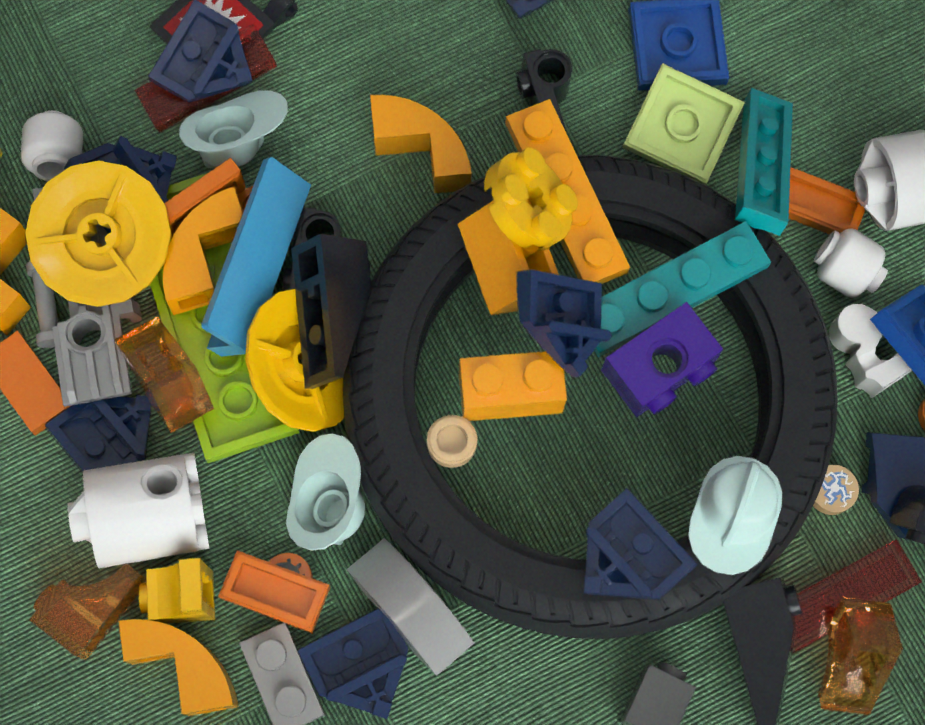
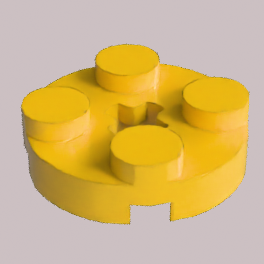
M530 147L521 152L509 153L488 169L484 180L485 191L492 188V196L495 201L488 207L497 226L512 242L524 248L536 245L540 247L539 250H546L567 236L572 225V212L578 207V199L571 187L562 184L556 173L545 163L543 156L538 150Z

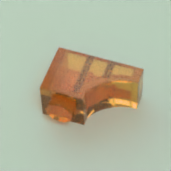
M158 317L114 339L120 353L142 386L152 407L171 433L214 409L197 368Z
M124 564L107 579L92 585L73 586L62 579L57 586L51 584L39 595L33 606L37 611L29 620L73 655L87 660L139 595L140 583H147V578L128 564Z
M842 597L827 629L829 638L828 657L824 678L818 692L821 709L869 715L903 648L891 603Z

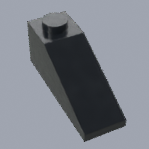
M319 234L291 248L305 389H314L344 376L371 288L370 264L366 241Z
M782 577L744 586L724 601L758 725H779L797 631L795 616L803 614L795 585L786 587Z

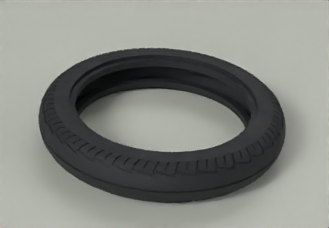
M577 155L616 238L648 246L675 259L742 223L735 220V203L688 176L664 167L633 159L601 155ZM485 176L455 191L416 221L399 239L378 268L371 281L366 306L343 376V406L346 433L360 461V482L371 506L393 540L420 570L447 592L467 605L511 625L561 637L582 639L622 638L663 630L711 611L723 604L726 599L734 595L742 587L753 583L779 558L809 515L827 472L837 423V377L830 339L818 305L804 278L787 253L767 231L750 227L771 260V264L767 269L717 294L732 314L743 334L756 373L759 396L758 425L750 458H754L767 465L778 478L782 490L781 510L769 547L762 560L750 570L738 574L716 573L699 561L692 551L690 540L687 536L677 542L697 563V567L660 600L584 594L586 560L552 555L527 547L503 535L480 519L451 490L438 471L428 452L419 426L415 406V383L423 345L436 316L456 289L475 272L469 254L466 251L458 223L494 200L492 188L485 191Z

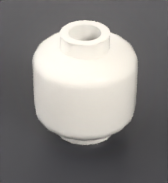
M50 110L38 113L27 119L22 128V163L27 170L41 180H51L65 170L64 167L70 158L83 153V130L76 120L59 111Z
M853 228L846 229L841 233L833 231L824 241L814 258V262L818 264V278L849 298L857 297L865 290L874 293L888 273V270L882 266L885 260L884 248Z

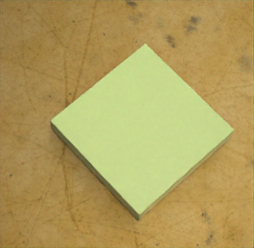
M662 63L622 148L706 185L745 102Z

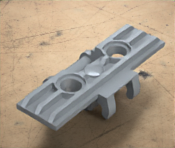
M43 187L32 189L34 200ZM98 224L96 225L97 234L91 237V241L104 246L106 245L105 236L108 233L103 226ZM31 261L26 263L27 275L33 278L40 333L36 335V343L40 348L55 347L63 406L67 407L132 394L121 319L127 318L133 323L142 321L140 304L131 298L126 302L100 307L68 301L70 318L68 321L58 322L54 290L45 285ZM101 330V336L94 345L89 347L78 345L88 332Z

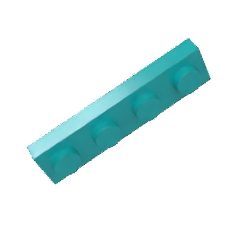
M751 88L744 99L745 103L743 105L735 220L742 223L747 221L752 228L762 229L780 236L789 221L793 103Z
M747 221L602 296L601 329L609 330L612 337L607 342H600L594 351L597 357L631 341L685 302L693 308L767 269L771 264V260Z

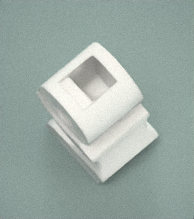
M852 304L845 307L831 323L829 338L833 346L839 351L850 354V358L845 365L853 374L855 387L864 390L873 398L909 374L912 369L898 353L889 360H880L875 354L876 346L882 334L870 320L877 312L863 304Z

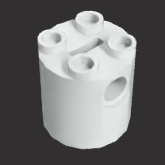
M925 130L873 138L865 144L860 166L854 176V188L858 202L870 213L880 229L890 231L925 224Z
M194 453L84 470V491L75 502H70L67 506L73 542L86 540L92 543L98 568L209 549Z

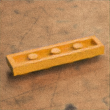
M548 99L506 116L505 124L518 152L530 147L538 150L543 156L545 163L556 173L562 184L571 187L576 194L578 207L572 212V225L569 233L560 242L577 278L603 284L628 274L630 265L551 100Z

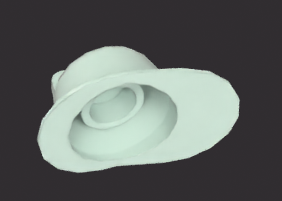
M271 90L244 94L220 105L194 112L179 127V137L185 146L199 152L207 168H216L229 158H232L236 165L240 167L254 158L263 143L264 136L274 131L284 121L288 113V102L280 93Z
M333 433L320 435L308 443L299 456L294 473L286 520L289 536L299 547L312 551L325 549L332 544L341 545L345 539L351 537L359 529L364 519L365 502L359 490L361 479L360 461L352 443L346 437Z
M730 457L722 459L711 467L703 480L690 519L688 537L692 551L699 561L716 573L734 575L748 571L762 560L769 547L781 510L782 490L778 478L767 465L754 458Z

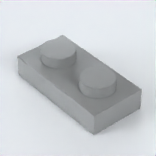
M282 623L239 643L273 725H306L325 716L286 623Z

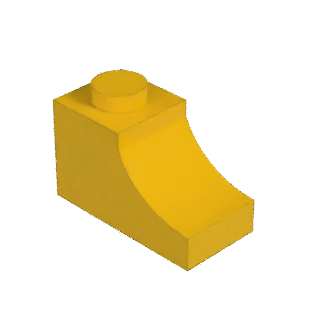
M200 558L179 559V563L172 566L146 569L147 583H140L139 606L141 613H148V620L164 624L215 620L213 570Z

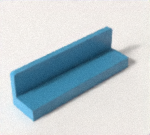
M273 157L262 161L202 321V328L212 334L207 349L221 357L246 354L247 330L257 309L272 296L311 184Z

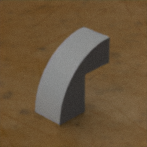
M385 538L346 569L365 596L387 616L413 653L436 676L474 644L472 638L435 591Z

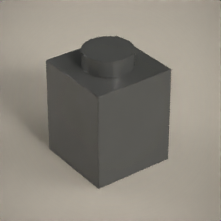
M659 662L657 668L648 665L643 668L619 723L623 725H680L696 687L685 682L687 677L685 672L670 664Z

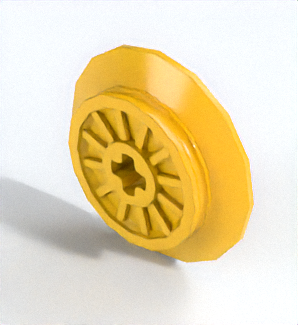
M93 161L70 166L45 184L31 205L25 235L30 261L46 286L68 301L100 307L126 302L150 286L166 262L171 230L166 205L151 182L127 166L104 161ZM98 224L108 229L111 228V233L105 236L106 245L104 246L91 241V237L97 234L96 225Z
M291 289L277 292L257 309L247 330L245 361L252 388L267 411L288 427L315 432L336 426L344 419L343 377L314 389H305L303 364L298 361V359H302L296 291Z

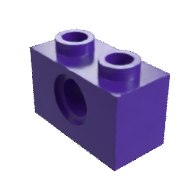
M685 302L607 356L601 371L636 418L648 409L655 415L678 398L674 392L676 389L688 381L695 387L716 372L718 368L714 363L720 356L723 348L690 305ZM656 355L670 357L675 362L677 370L673 373L660 372L653 365L652 357Z

